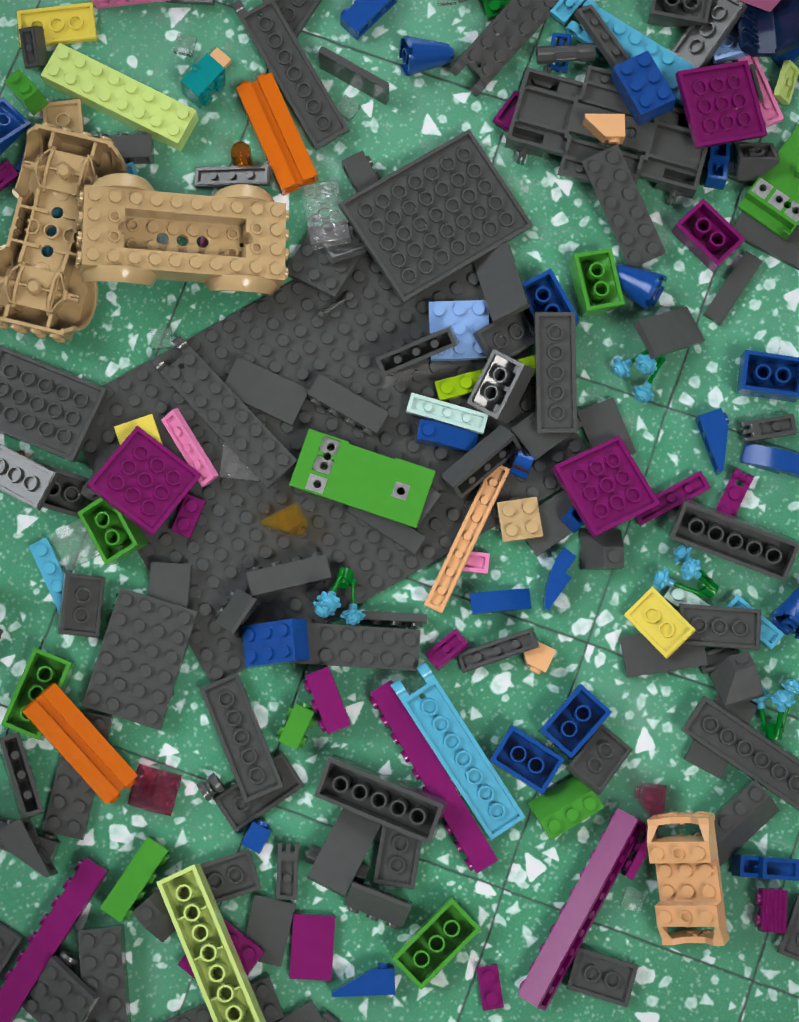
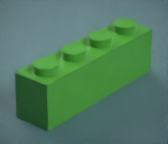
M148 836L100 909L120 923L125 919L129 920L133 915L132 912L135 910L133 909L137 901L141 902L147 891H145L147 885L149 883L152 885L159 874L156 871L160 865L164 867L171 856L168 853L171 849L153 837Z

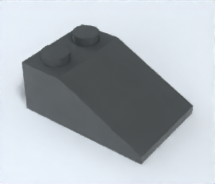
M652 0L648 24L664 27L707 25L712 0Z
M40 464L59 474L42 508L80 518L77 512L88 506L91 502L80 495V491L89 478Z
M20 818L0 830V845L2 848L6 847L7 851L46 878L58 874L30 818Z

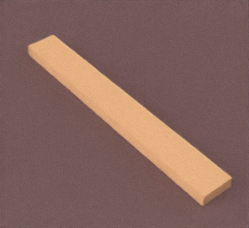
M501 465L482 481L424 603L425 607L440 614L443 613L511 469Z

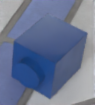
M260 819L258 822L253 821L241 844L260 854L272 833V830L269 829L270 825Z

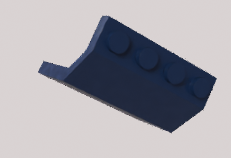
M781 0L771 12L745 3L747 8L739 18L737 26L740 40L739 47L743 52H746L751 57L781 56L799 46V0Z

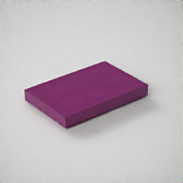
M294 913L289 979L332 981L335 916Z

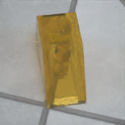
M297 502L261 521L264 528L290 536L294 534L299 536L307 531L306 528L309 527Z

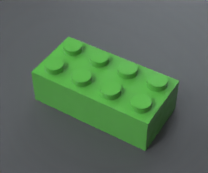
M34 647L1 725L37 740L44 741L45 737L21 710L52 683H56L65 692L76 664Z
M450 897L392 955V960L422 990L481 930V927Z

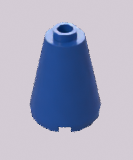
M403 36L399 45V58H402L404 63L400 65L404 76H410L449 64L451 59L454 58V49L448 43Z
M619 264L616 269L622 292L642 309L649 312V306L654 307L664 290V287L661 285L663 281H667V276Z
M799 587L770 616V618H773L771 620L773 625L786 635L789 633L795 634L794 638L799 639Z

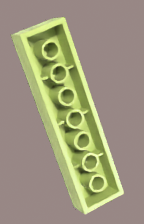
M61 43L58 44L41 73L45 85L73 99H81L83 104L139 132L151 134L153 139L180 152L199 120L195 109Z
M194 864L157 881L156 883L213 1022H266L201 864Z

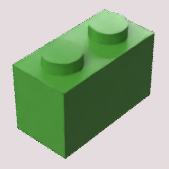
M20 69L4 80L13 95L33 116L48 105L40 90Z

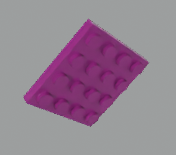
M748 60L682 70L675 74L695 149L763 138L768 135Z
M136 426L87 484V488L153 537L202 475L140 427Z
M620 436L554 465L552 468L592 538L660 505Z

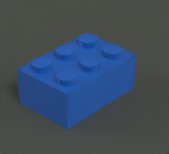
M645 51L613 66L611 80L638 126L673 110L676 97L649 51Z
M552 269L523 283L531 306L524 311L533 326L535 312H575V327L578 325L580 318Z
M745 350L740 358L736 394L796 402L799 399V357Z
M290 618L242 626L245 668H261L310 660L306 619Z
M580 684L538 731L568 759H571L612 711Z
M511 725L489 761L536 792L544 794L563 763L564 758Z

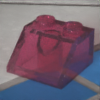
M139 764L136 772L138 776L135 778L136 782L132 786L127 804L150 812L171 816L182 775Z

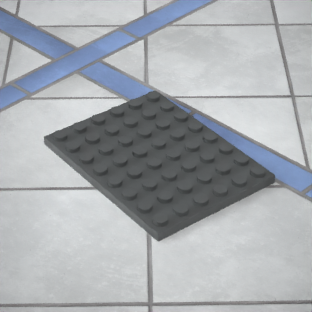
M470 129L343 200L338 205L402 304L482 258L496 247L511 241L533 227L528 216Z

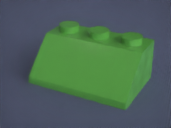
M612 248L577 253L571 257L568 263L581 318L600 315L625 305Z
M574 775L527 803L549 840L556 838L604 808L598 796Z

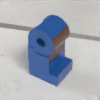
M519 450L510 474L526 480L535 456L528 455Z

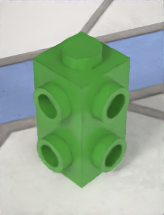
M301 702V705L295 704L294 707L290 706L286 717L289 719L285 726L281 725L277 736L280 737L278 741L296 750L299 747L303 748L308 738L305 734L308 728H313L317 719L314 717L315 712L311 711L313 707L304 702Z

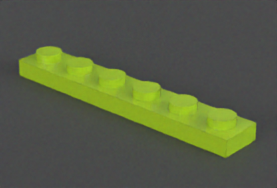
M535 355L518 359V361L535 369ZM483 369L435 381L438 399L446 401L471 394Z

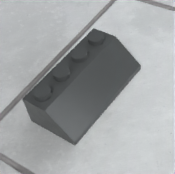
M750 779L714 813L720 867L779 811L771 796L755 779ZM700 827L691 836L696 833H700V836H702Z

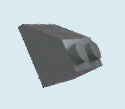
M239 588L236 592L233 590L227 598L228 604L225 608L221 607L215 616L217 618L215 623L236 637L239 636L242 626L248 623L260 605L257 599Z

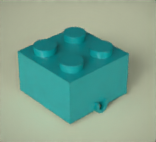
M208 53L197 64H193L192 69L181 80L183 95L199 109L207 106L212 101V96L216 92H221L226 85L225 68Z

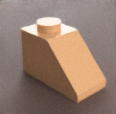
M585 114L583 126L602 144H608L609 146L623 144L625 139V114Z
M538 642L539 648L524 652L522 656L525 664L529 666L528 670L540 675L541 672L546 673L556 650Z

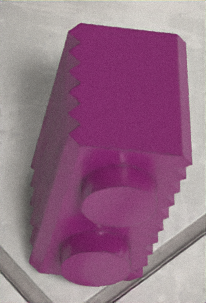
M759 888V892L755 893V904L758 905V914H755L754 924L758 931L787 933L788 890Z

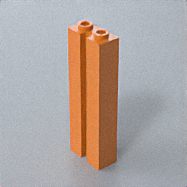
M272 72L268 74L263 73L256 78L257 81L252 83L244 81L240 83L236 90L266 160L272 167L271 171L282 196L318 182V174Z
M56 683L48 686L21 710L105 804L109 802L111 804L114 803L121 796L119 792L124 787L129 789L135 784V778L138 776Z

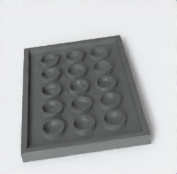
M0 346V432L75 463L108 390Z
M120 587L82 706L161 730L199 612Z

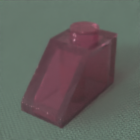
M639 782V786L635 787L634 798H637L638 805L648 818L664 813L667 785Z

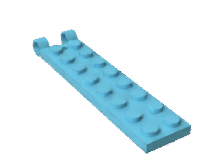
M586 0L582 7L590 4L593 5L630 58L649 51L675 95V102L683 106L675 74L678 71L694 69V66L601 9L595 1ZM570 21L565 28L566 34H572L571 38L581 43H594L588 33L577 22ZM595 45L596 52L603 56L598 47Z
M423 663L417 667V670L426 682L425 685L411 694H408L400 680L391 684V687L492 840L524 819L525 815L427 664ZM421 693L425 694L424 699H420L419 696Z

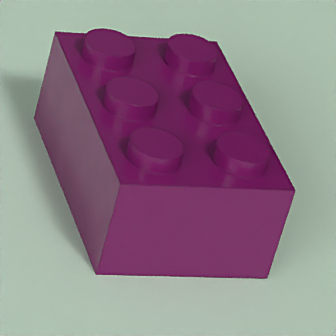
M704 198L672 230V233L713 273L746 240Z
M325 667L305 675L307 680L303 681L307 693H312L314 700H311L314 711L316 713L319 712L322 718L318 720L322 732L327 731V734L331 735L351 727L350 719L330 668Z

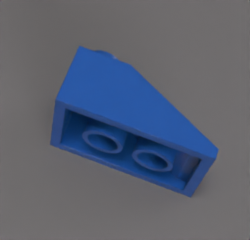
M3 97L0 99V155L31 126V123Z

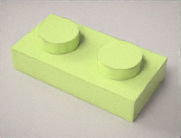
M791 60L783 62L773 94L783 105L790 104L799 75V68Z

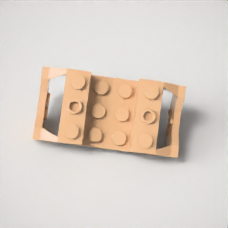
M694 811L690 813L669 812L653 815L647 819L649 863H655L660 897V901L655 905V913L662 945L706 943L713 946H724L730 940L727 931L714 813L697 811L695 814ZM693 823L699 825L702 836H700V833H696L693 836H684V833H680L677 836L657 837L656 830L659 825ZM668 927H715L714 930L689 929L671 933L668 931Z

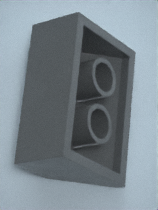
M493 349L467 403L497 420L509 423L535 369Z
M353 880L344 905L348 906L347 910L358 914L359 911L367 913V918L377 922L379 919L387 921V926L398 929V926L403 928L412 907V902Z

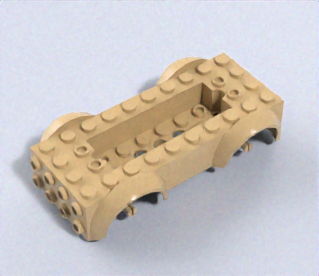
M35 123V126L27 130L23 162L16 186L12 190V194L18 199L7 244L0 246V328L7 330L10 327L15 332L27 334L28 331L34 334L35 337L46 339V336H49L53 341L65 344V341L72 342L74 333L88 326L94 316L98 300L97 282H86L79 276V269H75V258L77 257V251H79V249H76V237L78 231H80L76 230L78 212L81 211L77 210L79 191L83 192L84 185H92L97 179L105 175L127 173V167L112 139L100 136V138H96L87 132L79 134L74 133L70 128L62 127L57 129L49 123H42V125ZM61 208L63 210L62 217L54 218L52 216L53 209ZM50 227H56L57 233L52 237L48 236L47 230ZM45 246L53 248V254L50 257H45L42 254V249Z
M114 173L100 177L92 185H84L83 192L79 191L77 210L81 211L78 212L76 230H80L76 237V249H79V251H77V257L75 258V269H79V276L86 282H122L152 287L158 279L204 283L209 291L253 292L272 296L284 284L285 279H288L289 270L285 267V262L289 256V249L286 248V241L289 238V229H286V222L289 220V210H286V203L275 202L266 190L258 186L248 184L231 185L220 189L213 196L155 191L151 183L140 176L128 173ZM159 234H165L168 237L166 244L158 243L157 236ZM184 237L187 240V245L180 246L177 243V238ZM199 237L207 239L208 245L201 248L197 245Z

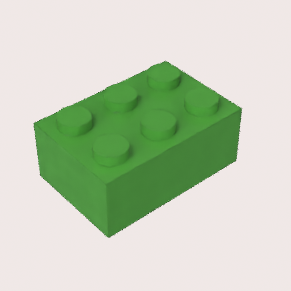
M102 498L95 500L77 512L105 565L118 564L148 545L140 528Z

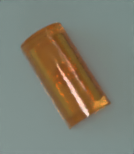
M245 142L235 143L231 148L233 166L254 165L250 146Z

